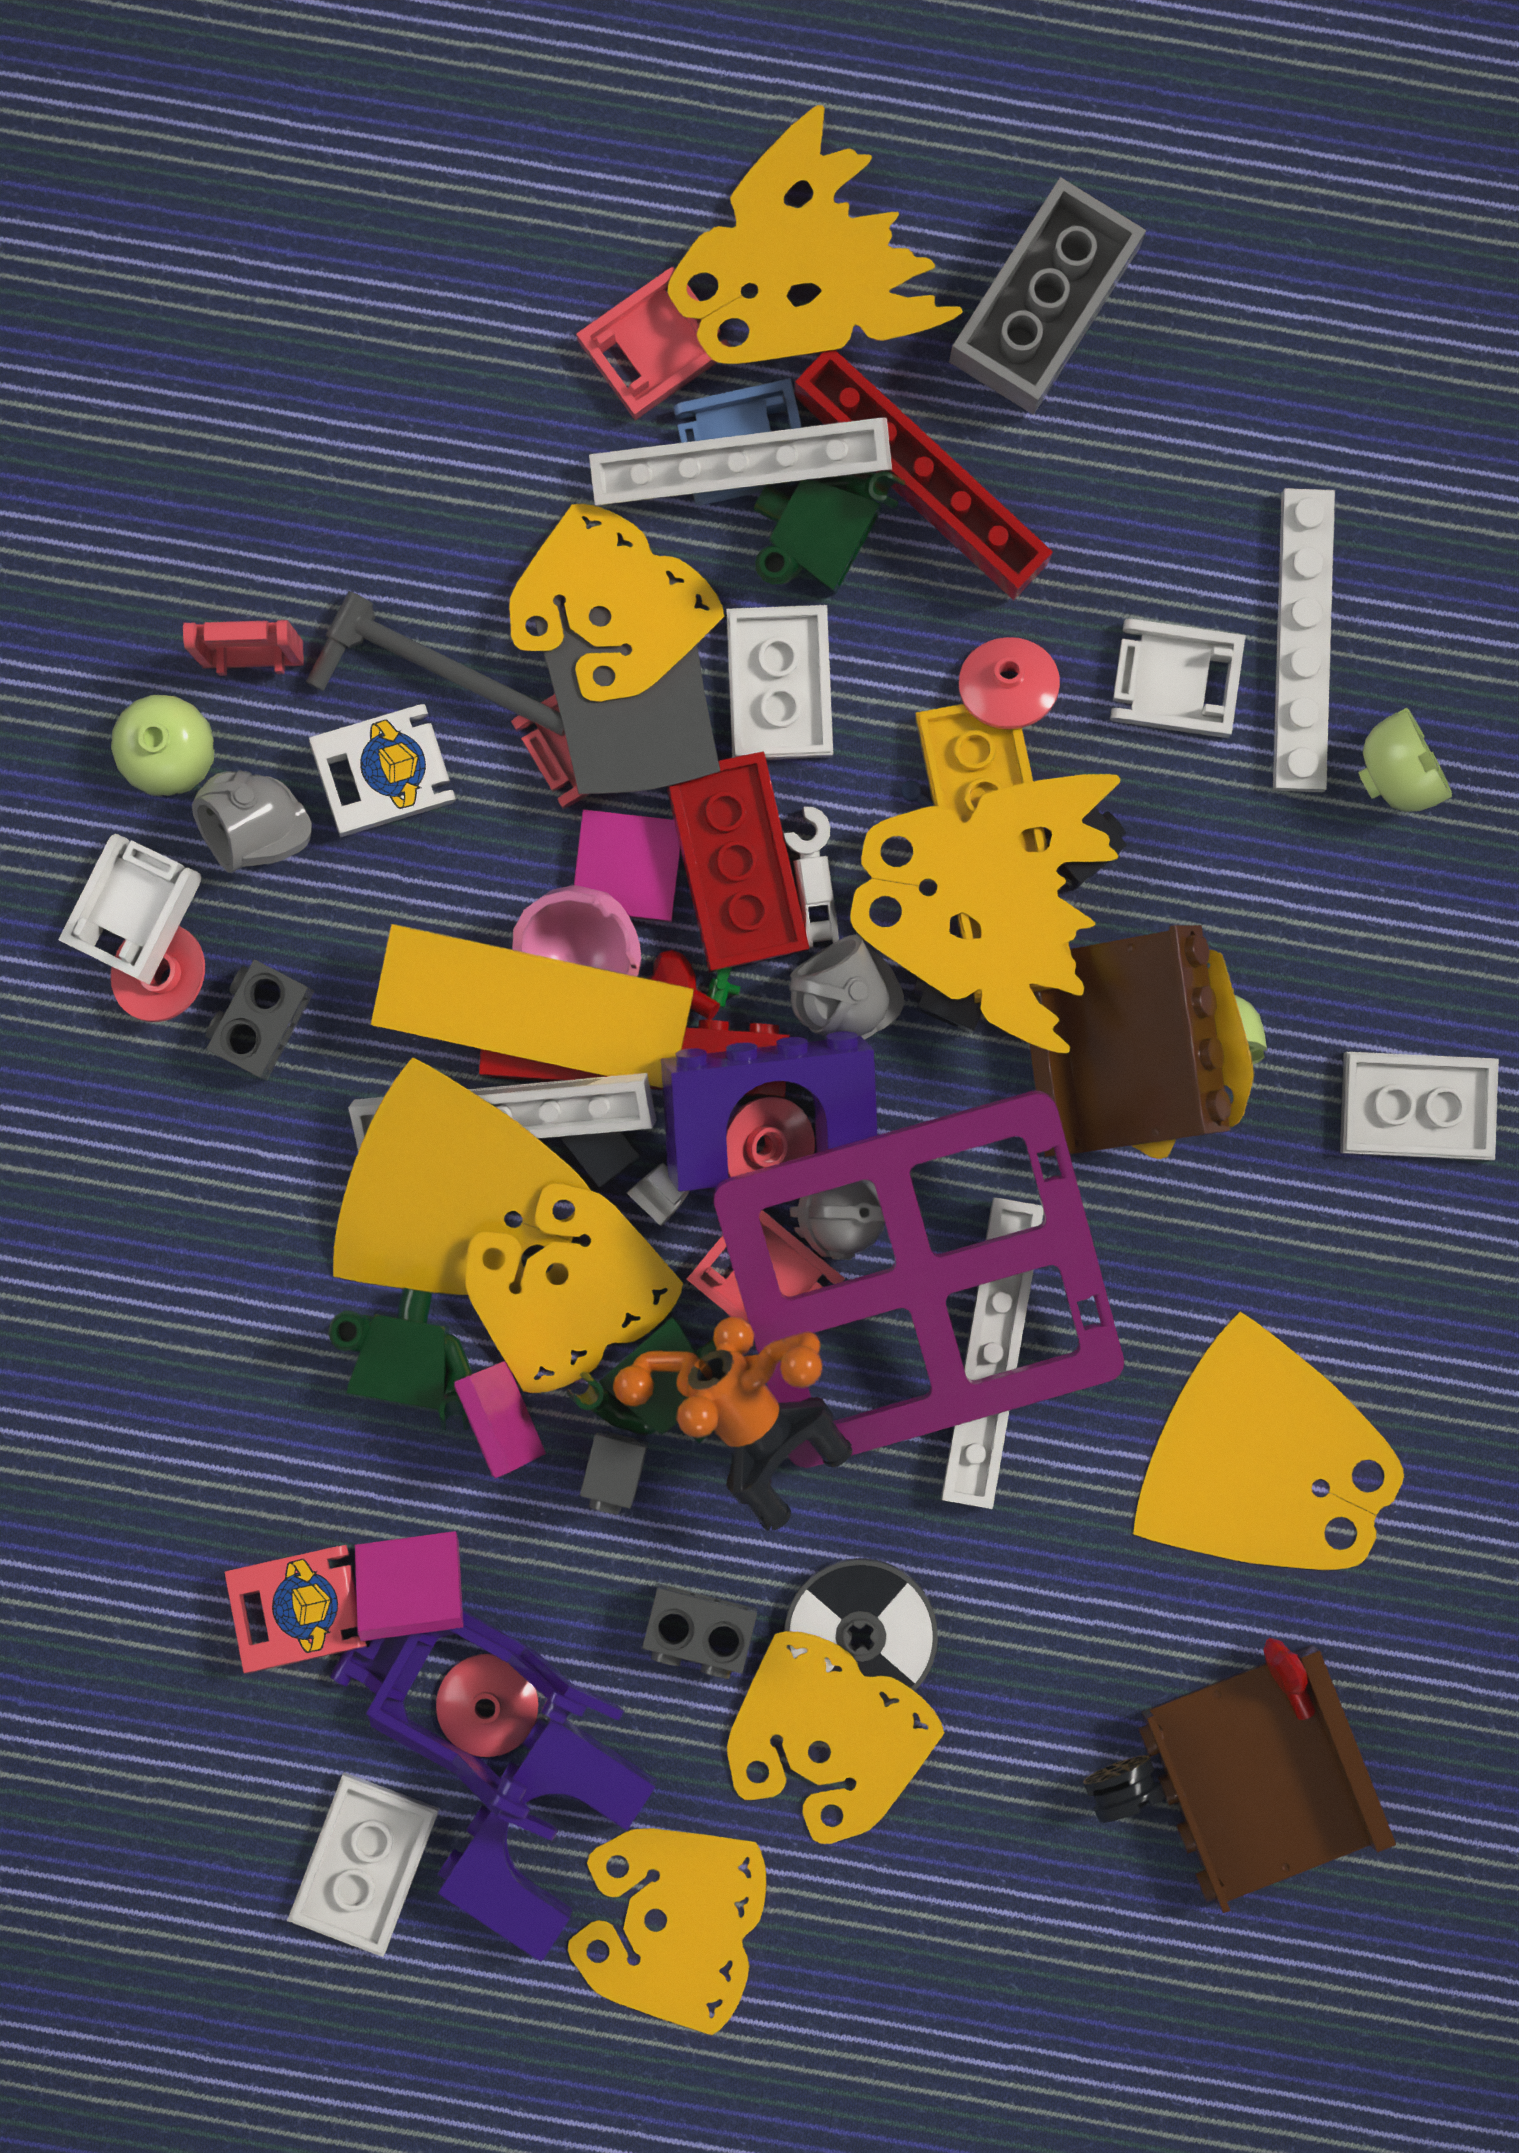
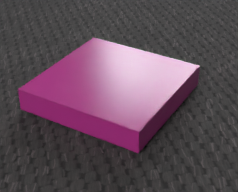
M583 809L574 885L607 892L622 905L630 918L672 923L681 850L674 820Z
M505 1361L454 1382V1387L494 1478L507 1474L546 1454L513 1374Z
M456 1531L355 1545L357 1627L360 1641L464 1627L459 1540Z

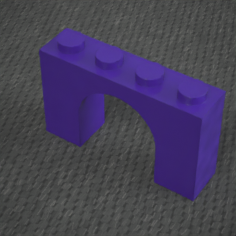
M833 1032L827 1035V1040L811 1042L802 1037H786L779 1039L776 1046L759 1048L753 1043H735L728 1045L726 1051L707 1053L705 1050L697 1048L683 1049L675 1053L676 1057L661 1059L668 1177L678 1192L714 1188L720 1182L729 1178L726 1140L729 1116L743 1095L767 1082L789 1081L799 1084L810 1091L815 1109L817 1153L878 1135L874 1049L862 1036H858L854 1032Z
M540 1718L537 1720L522 1743L530 1751L520 1766L510 1762L500 1777L501 1780H503L504 1776L512 1777L528 1788L522 1798L524 1803L547 1794L569 1795L583 1801L626 1831L655 1789L657 1782L656 1778L567 1719L564 1724H561L551 1718L548 1723ZM482 1805L466 1829V1832L473 1836L463 1853L454 1848L437 1874L445 1880L438 1894L542 1962L569 1921L573 1909L530 1881L518 1870L508 1849L507 1833L509 1822L497 1818L486 1806Z

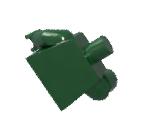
M880 471L876 474L860 473L803 480L799 482L792 496L771 485H766L756 501L754 511L776 522L777 525L769 539L772 546L762 549L756 557L755 565L758 575L763 581L775 585L791 581L804 570L830 592L837 594L882 511L880 504L874 501V499L890 508H895L898 502L887 497L888 490L894 484L904 486L905 481L888 471Z
M403 1287L397 1316L374 1314L371 1317L346 1310L334 1316L329 1325L328 1332L332 1345L342 1351L360 1352L347 1387V1393L438 1409L443 1430L447 1428L446 1420L451 1415L458 1414L463 1416V1429L468 1430L470 1428V1422L454 1387V1382L472 1375V1369L460 1339L449 1334V1326L427 1322L432 1292Z
M672 1317L599 1382L589 1373L582 1372L580 1376L589 1383L587 1391L581 1395H575L568 1389L567 1395L580 1408L591 1410L613 1427L643 1436L653 1434L656 1431L663 1435L677 1423L678 1408L685 1399L689 1398L681 1394L677 1389L676 1381L679 1372H652L650 1375L654 1382L653 1394L646 1403L637 1407L624 1405L616 1398L613 1390L614 1378L621 1369L632 1366L637 1357L645 1352H692L701 1359L717 1349L714 1341L710 1340L704 1346L695 1350L678 1321ZM706 1435V1436L701 1437V1438H696V1437H693V1438H694V1439L698 1442V1444H699L700 1442H702V1441H703L706 1437H708L709 1435Z

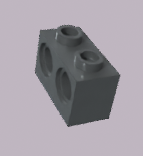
M254 959L249 968L243 965L237 972L230 986L229 992L234 994V997L227 1011L224 1013L219 1010L212 1019L205 1035L206 1038L211 1040L206 1050L262 1079L268 1080L315 991ZM264 983H277L280 988L278 1003L272 1008L261 1009L256 1001L257 990ZM242 1027H252L257 1038L254 1048L246 1054H238L232 1044L235 1032Z
M599 1430L595 1434L580 1496L590 1498L589 1508L619 1515L622 1507L631 1508L635 1500L649 1442Z
M659 1583L642 1649L652 1651L650 1659L680 1666L682 1659L701 1663L700 1671L705 1674L730 1679L732 1671L743 1673L757 1617V1608ZM668 1614H679L688 1622L689 1631L686 1636L679 1640H670L660 1631L659 1623L661 1619ZM727 1626L737 1633L739 1642L732 1651L722 1653L716 1651L711 1646L709 1635L715 1628Z

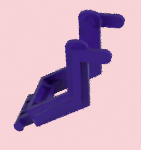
M464 1610L463 1628L372 1640L370 1645L367 1644V1647L342 1653L330 1678L344 1686H348L351 1679L354 1678L376 1694L366 1713L371 1727L456 1774L497 1818L552 1841L558 1829L550 1823L528 1814L530 1808L522 1801L528 1789L524 1784L509 1776H504L503 1780H501L480 1758L461 1750L448 1740L408 1719L404 1699L437 1639L457 1634L509 1663L547 1699L541 1712L558 1723L564 1724L570 1712L582 1716L587 1707L616 1720H620L624 1713V1710L615 1703L572 1684L534 1649Z

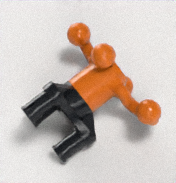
M731 1316L721 1320L714 1329L713 1341L717 1350L710 1352L701 1359L692 1352L650 1351L637 1357L632 1366L621 1369L614 1378V1393L616 1398L624 1405L634 1407L646 1403L652 1396L654 1382L650 1375L652 1372H679L676 1381L677 1389L681 1394L689 1397L678 1408L677 1422L680 1430L688 1436L696 1438L709 1435L713 1430L717 1433L731 1451L732 1461L726 1482L727 1489L737 1502L748 1506L766 1531H770V1528L773 1531L778 1530L788 1522L791 1516L790 1507L771 1486V1476L788 1454L805 1440H808L823 1459L822 1461L826 1466L837 1467L846 1462L853 1452L852 1444L834 1424V1415L822 1398L810 1397L800 1402L778 1403L765 1385L772 1377L780 1361L782 1376L790 1385L805 1388L817 1381L822 1371V1362L818 1354L820 1342L818 1337L811 1332H803L773 1341L764 1347L759 1355L743 1356L753 1346L754 1332L751 1325L743 1318Z

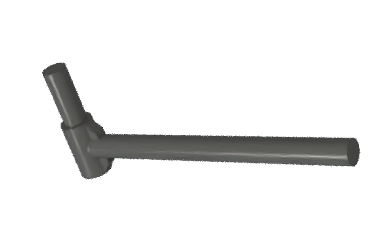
M348 591L325 635L328 640L306 680L307 684L320 691H324L345 649L362 644L364 639L538 725L561 736L565 735L560 712L375 622L376 616L372 607L373 603L351 591Z

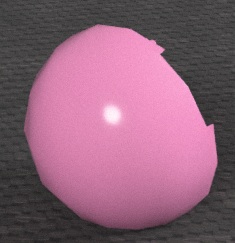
M578 885L552 889L524 909L513 929L512 950L638 976L641 950L636 930L622 905L607 892Z

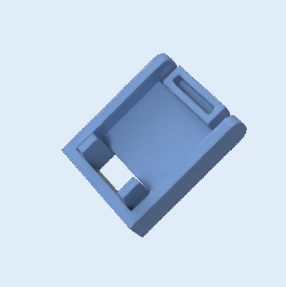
M791 378L681 402L673 406L676 419L696 417V421L677 425L681 443L771 432L767 415L783 411L787 413L790 429L802 428ZM800 481L770 485L778 489L799 484ZM766 485L693 494L695 505H706L760 493Z

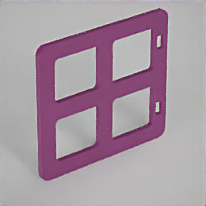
M1026 1092L727 1178L720 1182L714 1191V1206L748 1322L754 1332V1342L758 1355L769 1343L803 1332L815 1333L898 1308H905L911 1313L930 1381V1390L922 1396L833 1421L843 1436L852 1444L853 1452L851 1456L1106 1383L1117 1378L1123 1370L1124 1357L1058 1109L1053 1099L1045 1092ZM1019 1136L1023 1138L1044 1212L1043 1222L1035 1227L941 1254L934 1253L930 1249L911 1181L910 1171L912 1167L923 1162L1010 1137ZM1054 1147L1061 1175L1044 1179L1037 1153ZM870 1180L873 1182L895 1257L893 1266L889 1269L788 1297L783 1295L778 1285L760 1223V1212L770 1206L857 1181ZM1054 1265L1058 1267L1078 1338L1077 1349L1068 1354L981 1379L971 1380L967 1378L946 1306L947 1297L957 1291L1044 1266ZM1093 1296L1100 1323L1083 1326L1077 1302ZM780 1361L772 1377L767 1382L768 1389L778 1403L800 1402L810 1398L808 1386L805 1388L794 1387L784 1380L780 1371ZM805 1440L788 1454L790 1460L800 1467L809 1468L824 1464L823 1459L808 1440Z

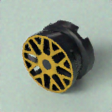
M1149 1756L1133 1757L1112 1764L1093 1773L1083 1781L1088 1796L1095 1797L1097 1805L1094 1807V1811L1100 1823L1112 1822L1139 1813L1140 1809L1145 1805L1149 1804V1807L1154 1806L1165 1797L1160 1783L1154 1782L1151 1773L1154 1771V1767Z

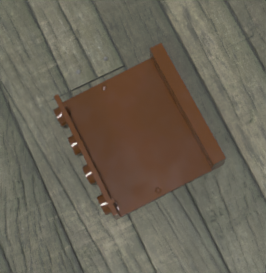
M1202 925L1169 926L1168 931L1070 949L1071 957L1076 962L1075 975L1084 985L1082 996H1077L1057 988L1033 992L1037 1001L1059 1018L1058 1023L1053 1027V1031L1070 1046L1069 1053H1056L1030 1044L1036 1091L1047 1093L1055 1102L1069 1154L1230 1131L1229 1116L1231 1114V1102L1224 1088L1222 1074L1224 1051L1217 1038L1214 1017L1217 1001L1214 991L1210 987L1207 967L1209 946L1206 938L1203 937ZM1054 1147L1044 1151L1045 1157L1056 1156Z
M1313 1645L1293 1652L1297 1654L1306 1670L1308 1679L1306 1689L1316 1710L1315 1714L1309 1719H1297L1287 1694L1279 1687L1266 1663L1141 1711L1146 1725L1138 1728L1139 1734L1149 1757L1158 1754L1165 1774L1157 1776V1779L1162 1787L1168 1806L1177 1803L1184 1822L1177 1824L1176 1828L1187 1854L1196 1851L1203 1871L1195 1873V1877L1206 1903L1215 1900L1223 1913L1231 1911L1227 1903L1228 1901L1367 1846H1371L1378 1853L1396 1845L1322 1654Z

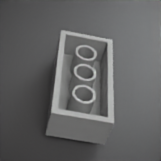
M1060 177L953 344L949 363L1034 415L1140 249L1146 230Z

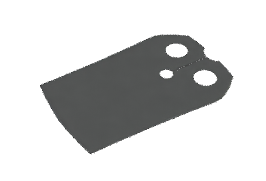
M666 571L670 585L679 582L671 572ZM563 595L555 596L553 603L558 606L564 638L556 649L543 651L559 707L578 793L602 794L652 790L720 772L697 644L662 678L641 694L602 702L590 701L582 696L576 676V663L580 657L586 653L618 652L627 656L632 652V647L628 644L609 647L593 646L570 629L567 616L561 609ZM603 606L594 607L589 614L590 622L596 626H606L611 620V613ZM535 616L538 636L546 633L548 624L544 618ZM600 666L594 670L593 679L600 686H609L615 680V673L608 666Z

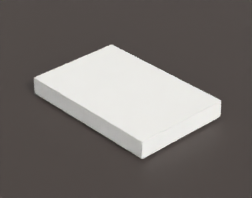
M827 605L727 609L732 758L762 751L765 753L766 760L833 757Z
M1344 1052L1340 1153L1495 1160L1499 1059Z
M344 1772L287 1921L384 1957L440 1808Z

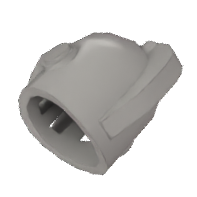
M241 770L238 772L226 771L218 773L211 777L197 792L192 804L193 816L205 843L219 864L229 873L245 866L272 864L282 861L304 849L311 837L312 823L303 805L296 800L291 791L281 781L272 777L258 774L252 775L251 772Z
M858 934L844 937L824 948L799 965L790 975V1003L793 1013L803 1025L812 1032L822 1036H827L833 1032L850 1031L858 1036H862L865 1040L892 1023L900 1015L904 1005L903 991L893 970L885 960L865 944L863 938Z
M861 1180L801 1197L798 1207H790V1217L798 1218L800 1227L793 1228L800 1238H805L820 1256L832 1257V1259L852 1260V1257H855V1253H860L873 1245L885 1227L876 1189L870 1180Z

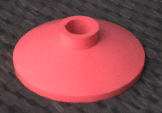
M998 638L980 645L966 658L959 674V693L966 709L980 722L999 729H1018L1036 723L1052 709L1059 694V672L1052 657L1039 645L1021 638ZM1006 671L1018 673L1012 679H1006L1000 674Z
M179 926L150 984L112 967L111 986L117 1002L128 1014L147 1022H162L183 1013L196 999L204 981L205 959L202 948L189 931ZM126 939L123 941V943L120 945L118 951L116 952L115 957H117V958H119V959H121V958H120L118 955H119V953H120V951H121V949H122V947H123V945H124ZM167 969H170L168 979L162 984V974Z
M774 1096L754 1099L742 1106L727 1125L726 1140L729 1178L811 1155L815 1151V1137L810 1120L799 1106L787 1099ZM763 1136L765 1146L761 1152L757 1153L758 1140Z
M493 1654L474 1655L456 1664L443 1679L436 1699L437 1718L443 1733L456 1747L474 1756H500L514 1750L523 1743L535 1725L538 1714V1695L536 1688L509 1663ZM479 1700H491L495 1705V1713L490 1717L481 1716L476 1709V1704Z

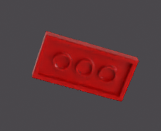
M764 751L718 761L720 772L666 786L709 972L810 949Z

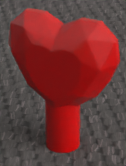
M674 950L659 953L653 963V974L647 977V979L693 988L694 993L690 1009L704 1018L712 1020L720 1008V1003L696 989V975L684 954Z
M1267 1639L1263 1651L1266 1664L1282 1691L1287 1694L1297 1719L1306 1720L1311 1718L1316 1710L1306 1689L1308 1684L1307 1673L1299 1657L1291 1652L1281 1640Z

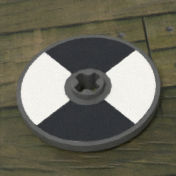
M867 1558L838 1561L813 1574L801 1586L793 1598L786 1617L784 1630L803 1632L829 1640L851 1653L864 1676L892 1677L913 1691L921 1685L928 1675L934 1662L938 1642V1629L934 1610L930 1600L919 1584L901 1569L883 1561ZM866 1624L872 1627L870 1638L873 1643L869 1646L864 1642H860L856 1647L850 1643L852 1632L849 1627L854 1625L861 1629ZM787 1645L794 1659L800 1654L807 1652L806 1648L795 1649L793 1646ZM826 1657L824 1659L827 1673L842 1671L841 1667L832 1665L829 1658ZM884 1692L879 1693L885 1707L899 1702L897 1698H888Z

